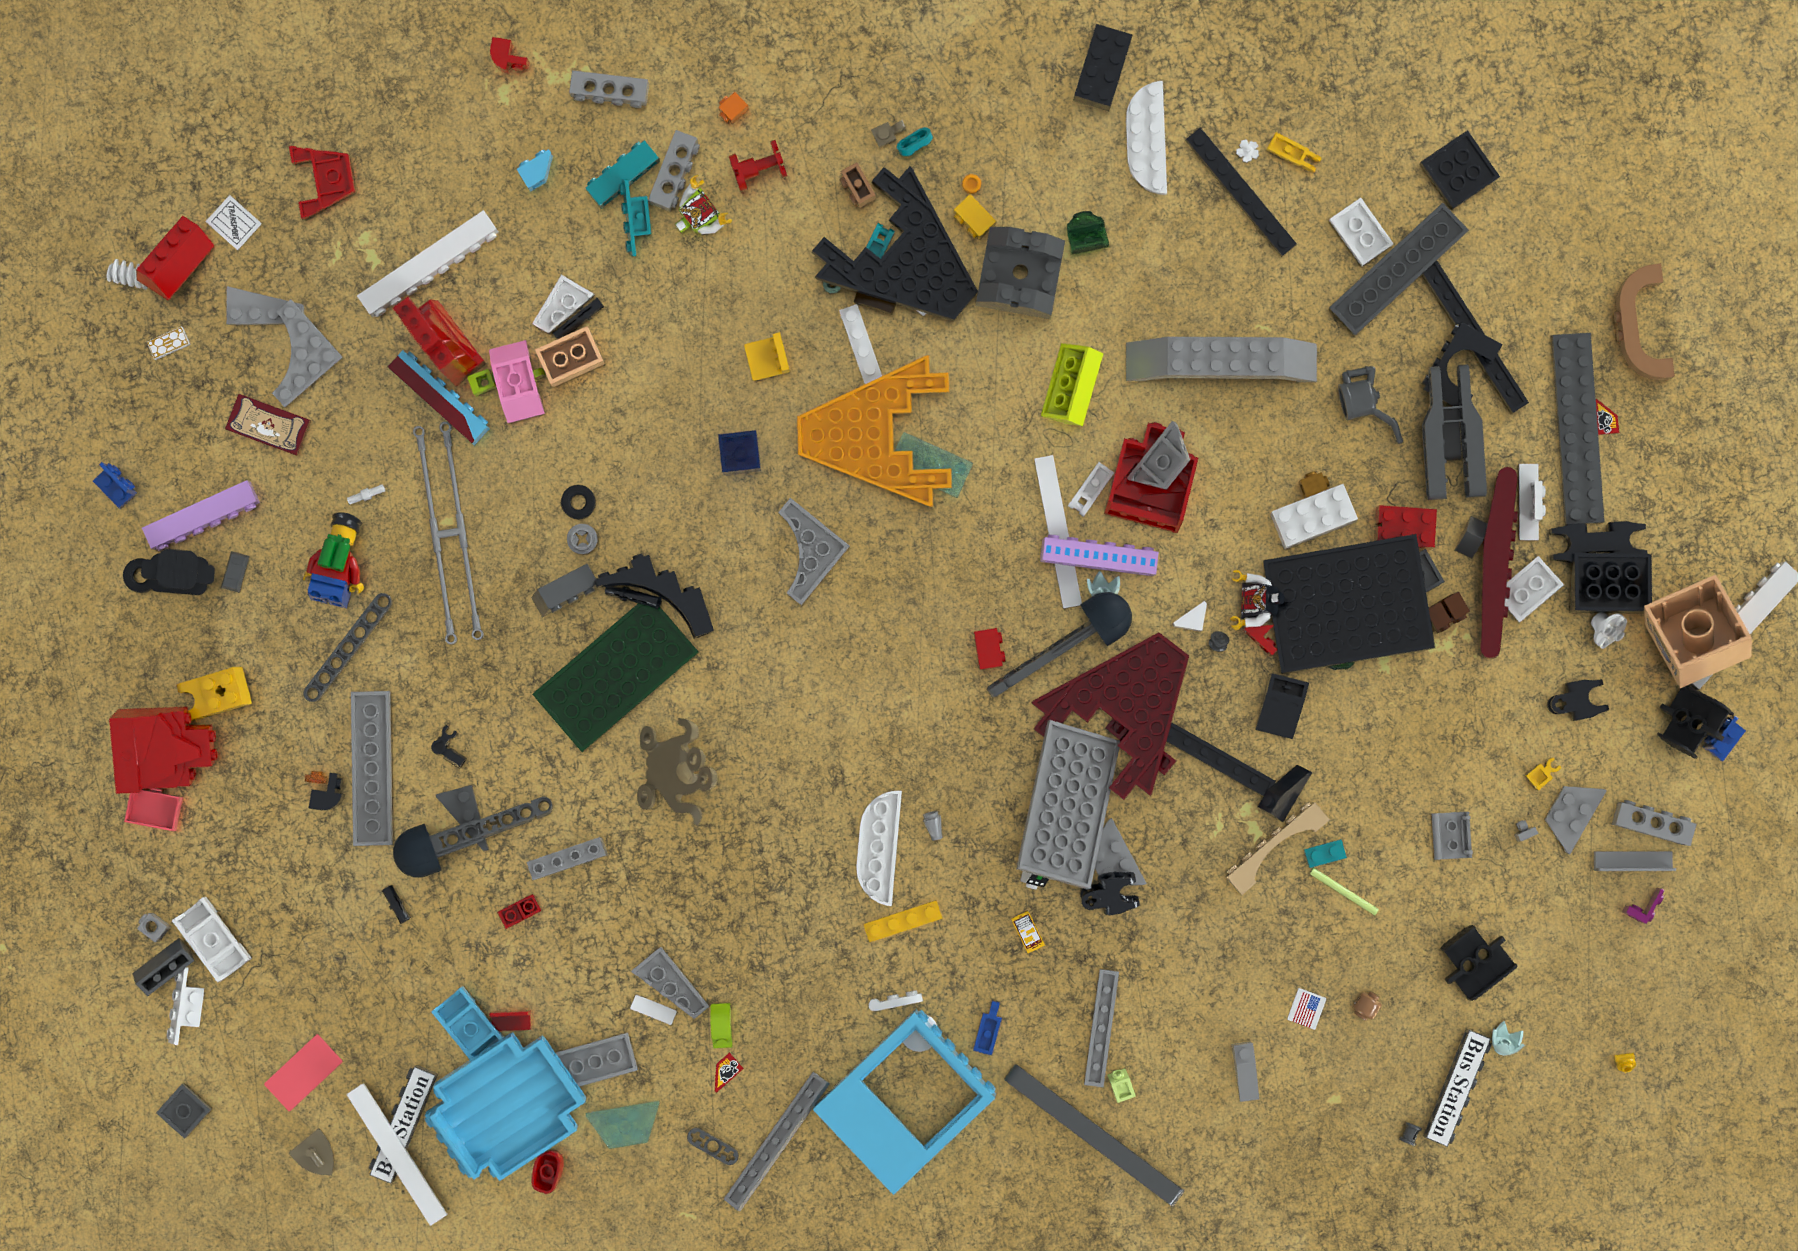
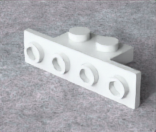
M1519 464V540H1539V521L1545 516L1546 508L1545 505H1542V497H1545V486H1542V481H1538V464Z
M188 967L175 975L176 988L172 993L174 1003L173 1009L170 1010L169 1014L171 1025L167 1030L168 1043L178 1045L180 1026L199 1027L204 988L186 986Z

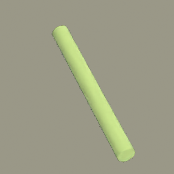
M1313 868L1310 875L1371 914H1377L1378 908L1317 869Z

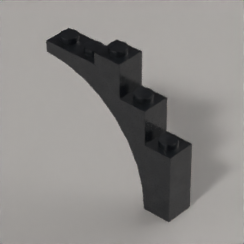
M643 553L632 557L633 560L629 562L630 569L625 566L616 569L617 573L610 574L605 572L599 574V578L595 580L597 589L607 586H631L642 588L658 595L679 612L688 625L693 639L711 634L714 631L700 587L694 588V586L684 588L681 593L675 571L669 572V570L658 572V576H656L649 555L644 556Z

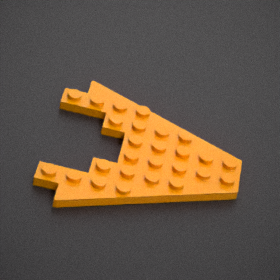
M926 355L797 416L798 455L933 507V489L952 488V469L913 470V451H894L893 414L912 413L911 394L950 392L949 373H930V356Z

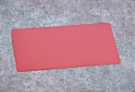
M317 1034L270 1077L264 1085L290 1112L343 1061Z

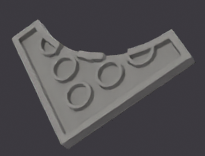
M291 299L277 311L288 330L291 342L289 368L280 385L272 392L284 407L289 405L343 358Z
M790 498L778 513L790 525L797 539L799 567L795 580L787 594L802 606L850 546Z

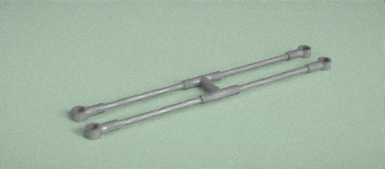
M442 422L439 428L443 433L444 445L447 449L457 513L455 515L457 528L438 531L425 457V429L421 426H416L413 429V434L416 436L418 451H420L430 514V530L434 553H436L445 610L447 633L445 641L453 645L457 642L458 638L454 634L453 622L450 618L440 553V538L459 535L472 609V637L475 640H481L484 637V632L481 630L479 615H477L467 553L466 530L463 513H461L450 434L452 426L448 422ZM445 424L449 426L447 431L442 429ZM418 429H422L421 435L416 434ZM476 631L481 632V636L479 638L475 637ZM451 635L455 638L453 642L448 641V637Z

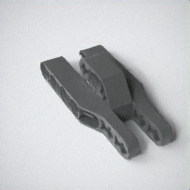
M1468 364L1457 366L1459 406L1443 407L1440 367H1429L1430 406L1422 423L1427 499H1447L1446 482H1448V478L1445 476V463H1447L1446 461L1461 460V457L1463 460L1466 498L1486 496L1487 483L1483 421L1471 400Z

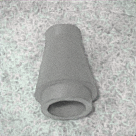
M938 811L923 814V822L931 836V840L943 838L941 815H939Z

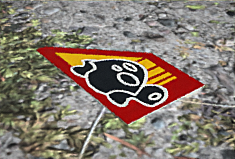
M1596 399L1598 435L1619 433L1618 415Z
M730 1052L716 1064V1093L744 1069Z

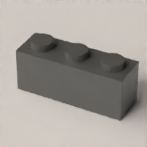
M178 938L132 973L135 984L148 997L194 962L191 950Z

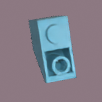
M549 149L547 151L541 150L535 155V158L530 161H523L519 164V168H517L518 173L530 192L547 182L553 158Z

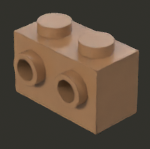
M857 162L840 171L842 178L839 180L844 189H849L851 194L848 196L853 205L857 204L861 208L876 200V195Z

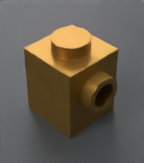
M1316 471L1306 474V478L1298 482L1304 499L1326 491L1330 486L1327 476H1323L1322 472L1317 474Z

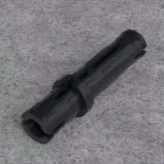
M596 297L585 308L581 307V311L561 327L553 331V335L560 339L570 334L585 321H590L595 313L604 308V305Z
M607 586L605 588L606 595L620 598L621 601H632L656 609L661 606V597L635 591L627 586Z

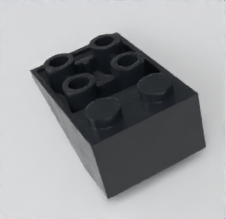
M1274 673L1269 674L1255 730L1293 739L1305 702L1309 682Z

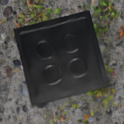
M1468 130L1420 162V165L1452 210L1500 178Z

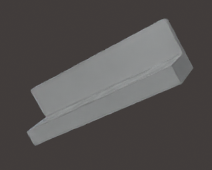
M1672 851L1594 852V871H1676V868H1673Z

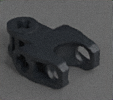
M1584 679L1565 683L1567 693L1552 696L1547 702L1548 710L1553 714L1571 712L1573 721L1591 718L1608 711V705L1596 706L1589 700V692L1592 688L1604 685L1603 680ZM1561 702L1562 706L1556 707L1555 703Z
M1114 871L1099 875L1097 884H1092L1088 890L1081 889L1080 897L1083 907L1088 910L1103 908L1104 914L1116 915L1140 906L1138 896H1125L1120 893L1124 886L1136 882L1134 872Z

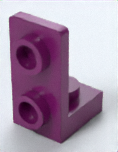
M1656 888L1644 913H1642V908L1634 904L1632 906L1625 905L1622 913L1643 924L1651 922L1655 916V907L1660 905L1664 899V889Z

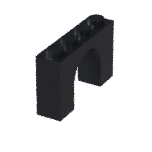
M1460 322L1459 325L1455 324L1450 333L1453 335L1451 340H1446L1441 348L1443 354L1440 358L1436 357L1431 366L1440 367L1442 400L1452 406H1459L1458 386L1452 383L1447 373V365L1450 358L1461 350H1472L1494 361L1503 345L1463 322ZM1428 374L1422 381L1424 385L1422 389L1429 392Z

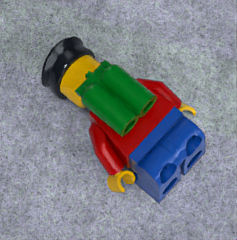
M338 512L332 515V531L324 540L322 549H319L309 558L303 580L305 581L307 576H311L308 587L310 600L325 604L329 602L330 605L347 609L351 593L356 588L358 594L364 590V586L360 582V569L357 560L349 551L350 546L354 544L356 535L360 533V526L363 523L354 515Z

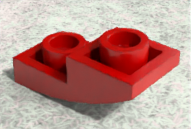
M531 894L498 911L497 914L506 930L541 912V909L534 895Z

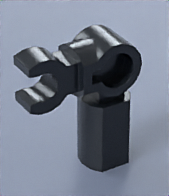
M446 725L442 729V736L432 743L431 749L436 755H443V759L460 769L467 758L452 748L447 749L450 744L449 741L457 736V731H454L452 735H447L446 732L449 726Z

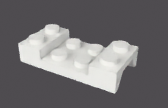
M202 897L194 906L172 920L217 982L223 981L252 959L218 916L216 909L207 897Z

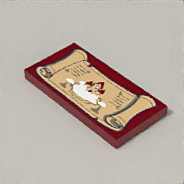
M238 394L225 430L298 456L311 420Z

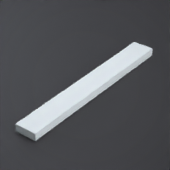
M1050 455L1035 458L1034 462L1048 534L1058 535L1059 539L1067 540L1069 534L1054 457ZM1054 564L1063 609L1081 606L1082 601L1075 566Z
M361 1084L346 1094L429 1225L431 1226L447 1215L445 1209L365 1084Z

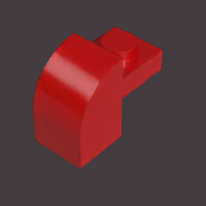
M492 37L490 55L495 66L501 72L508 74L509 67L516 71H523V69L529 68L528 58L512 55L513 43L511 40Z

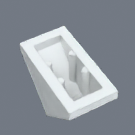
M1205 601L1173 622V627L1201 632L1207 603Z

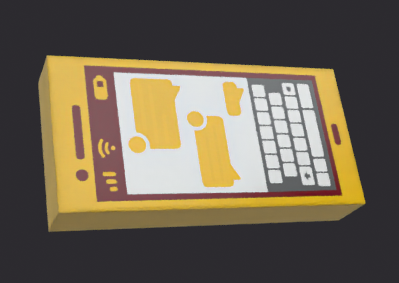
M1029 911L1011 918L1028 954L1045 946Z

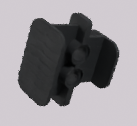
M165 549L159 554H155L151 560L145 559L142 562L141 576L144 579H148L149 587L156 592L201 595L206 591L207 584L214 582V566L209 565L206 559L197 557L192 551Z
M1685 686L1680 689L1670 707L1661 704L1660 709L1672 716V720L1664 734L1658 732L1657 735L1671 747L1697 759L1698 756L1695 754V751L1704 737L1710 735L1719 741L1724 739V736L1718 731L1727 716H1734V713L1718 700L1690 686ZM1687 715L1686 719L1684 721H1681V719Z
M1469 925L1462 929V931L1454 935L1453 938L1449 939L1440 948L1457 968L1444 980L1447 984L1455 981L1470 1001L1481 997L1494 985L1498 984L1499 981L1503 980L1504 977L1512 973L1518 965L1512 961L1501 947V944L1506 941L1503 936H1499L1488 945L1474 925ZM1481 949L1487 951L1485 959H1480L1478 956ZM1469 960L1472 967L1469 971H1465L1463 964Z

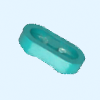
M920 128L899 141L896 146L901 156H911L915 151L930 144L933 135L929 128Z

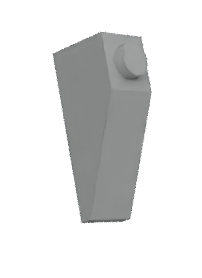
M1248 1041L1231 1044L1240 1102L1258 1100L1259 1091L1253 1043Z

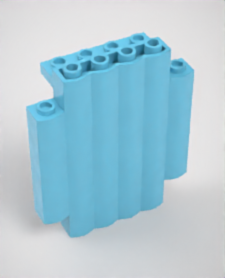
M512 1032L435 1082L433 1092L439 1100L442 1099L443 1101L426 1111L425 1121L430 1128L433 1127L435 1129L437 1139L440 1143L446 1145L449 1156L452 1159H456L459 1164L458 1168L463 1175L466 1174L468 1178L472 1177L475 1180L481 1175V1171L489 1166L490 1174L501 1181L576 1132L578 1125L570 1115V1112L584 1104L586 1096L543 1035L523 1048L518 1038Z

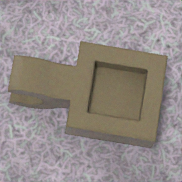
M903 120L891 127L889 122H886L871 129V132L879 148L896 141L895 134L906 130Z

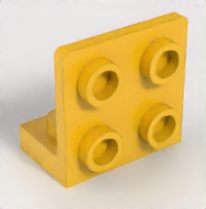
M780 332L773 334L771 338L744 345L753 381L790 373Z

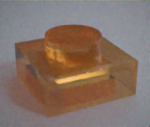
M311 771V775L305 774L304 782L327 784L328 776H323V772Z

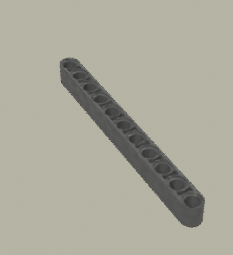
M1017 1064L1013 1066L1004 1080L1172 1207H1174L1185 1192Z

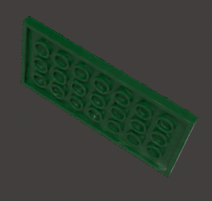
M637 604L532 695L583 753L695 657L699 651L661 607L656 609L647 605Z

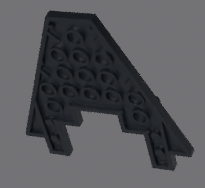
M909 166L898 179L888 169L883 167L871 183L900 206L889 221L903 233L881 259L865 247L854 261L823 237L811 252L825 263V266L815 276V279L954 321L977 294L978 290L913 168Z

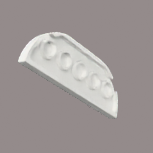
M1157 81L1142 87L1136 92L1128 105L1126 112L1127 162L1131 175L1144 189L1155 194L1167 195L1163 81Z
M902 791L887 792L875 798L865 809L860 823L857 854L858 880L869 897L887 906H892Z

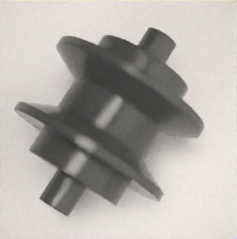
M1215 631L1211 634L1208 644L1214 651L1222 652L1227 649L1229 637L1223 632Z

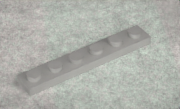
M1099 969L1084 1085L1104 1088L1119 977L1118 971Z

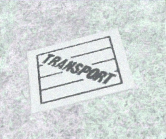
M230 195L205 221L237 250L262 224Z

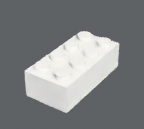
M1344 484L1274 510L1270 514L1284 550L1356 523L1358 520Z

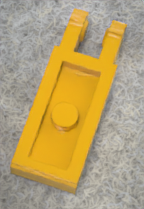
M1275 132L1266 149L1312 173L1316 171V168L1305 162V157L1307 156L1315 162H1320L1322 159L1317 154L1309 151L1305 146Z

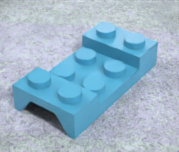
M464 986L460 987L447 1000L431 1011L469 1059H472L504 1038L503 1034L495 1028L478 1007Z

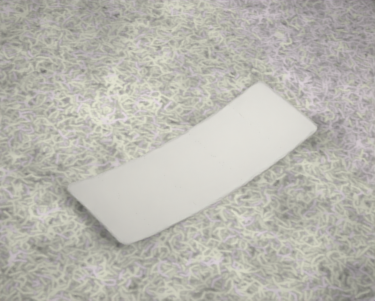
M635 995L630 1008L669 1025H672L677 1012L638 995Z

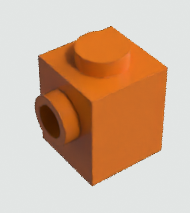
M736 92L730 97L725 96L719 102L720 106L718 107L721 112L719 116L726 123L729 121L732 125L749 110L747 103Z

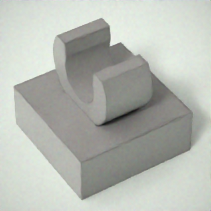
M1525 820L1516 823L1520 831L1514 834L1517 842H1522L1538 834L1536 827H1528Z

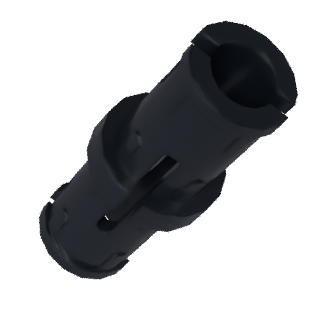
M393 885L383 889L382 892L390 904L389 908L394 911L399 923L402 924L411 919L403 905L404 901L400 900Z

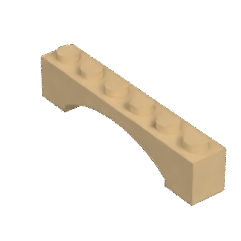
M1315 802L1304 804L1300 808L1301 812L1297 816L1294 814L1285 821L1286 825L1282 829L1280 827L1276 828L1271 833L1272 837L1268 841L1262 840L1256 845L1257 850L1254 853L1248 852L1241 858L1243 862L1240 865L1236 866L1234 864L1226 871L1228 873L1225 876L1226 879L1240 895H1243L1257 883L1254 879L1260 864L1277 844L1289 836L1302 831L1311 830L1316 832L1330 820Z

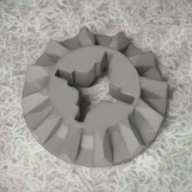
M587 524L573 526L567 535L569 548L577 554H588L595 549L598 542L596 531ZM576 534L581 536L587 534L586 540L589 544L587 545L582 542L577 546L579 538Z

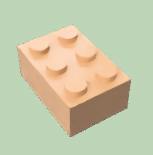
M588 326L535 349L552 387L605 364Z

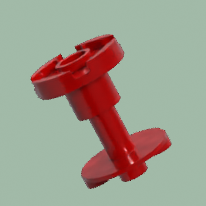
M776 140L770 141L773 155L755 161L752 157L740 162L736 153L728 156L740 191L748 190L745 180L759 176V171L778 166L782 178L787 176L784 165H780L783 164L781 153H776L779 150Z

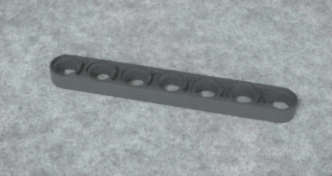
M380 593L369 604L305 687L303 695L306 700L317 702L322 698L391 608L393 601L389 595ZM387 597L388 605L380 607L378 604L379 598ZM375 612L377 615L376 621L368 622L367 614ZM358 627H363L365 630V634L361 638L355 636V630ZM347 642L353 644V650L350 653H345L343 650V645ZM340 658L341 666L333 668L331 665L332 659ZM328 673L330 676L329 682L321 683L320 675ZM311 688H315L318 691V695L314 699L308 697V691Z

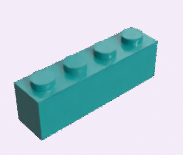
M645 140L634 144L631 147L632 151L627 155L624 153L616 160L617 163L612 167L610 165L601 172V176L597 179L594 177L587 183L586 191L601 209L620 195L619 184H622V179H628L629 186H631L660 162L659 157Z

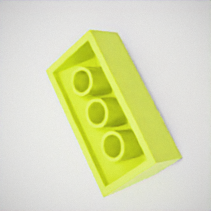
M1061 343L1042 409V417L1069 425L1083 426L1103 357L1102 352L1088 346Z

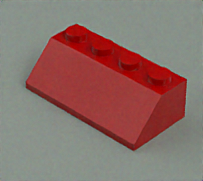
M182 215L136 269L137 281L169 301L214 248V244L197 224Z

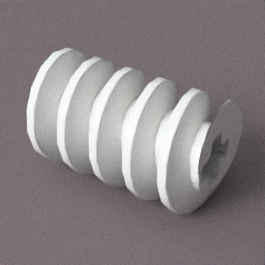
M115 259L114 263L109 265L107 270L108 282L113 280L117 284L121 282L122 285L128 283L131 287L135 285L136 288L143 287L145 290L148 288L137 281L136 269L140 264H137L136 268H134L133 262H130L129 266L126 267V261L123 260L121 265H119V260Z

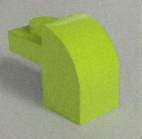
M730 1003L711 1004L710 1019L713 1048H732Z

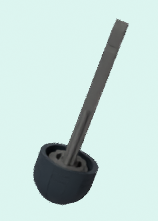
M1102 592L1080 604L1089 621L989 685L987 691L991 697L1000 695L1095 632L1099 634L1107 646L1123 637L1129 630L1132 622V612L1127 601L1118 594Z
M540 797L532 800L531 803H524L480 820L474 819L431 836L428 834L425 823L404 831L394 844L393 858L399 870L411 877L420 878L442 871L437 859L438 857L531 822L535 817L537 819L545 817L552 812V802L547 797ZM547 802L549 804L548 810L541 811L538 808L539 804ZM527 808L531 811V815L524 818L520 815V812ZM510 815L513 821L510 824H504L502 818ZM495 819H499V824L501 827L498 828ZM490 822L493 825L492 830L485 828L486 823ZM468 829L476 830V835L473 838H468L465 835ZM451 835H455L458 838L457 843L453 845L447 842V838ZM441 839L444 840V844H445V846H446L445 848H443V844H442V842H441Z

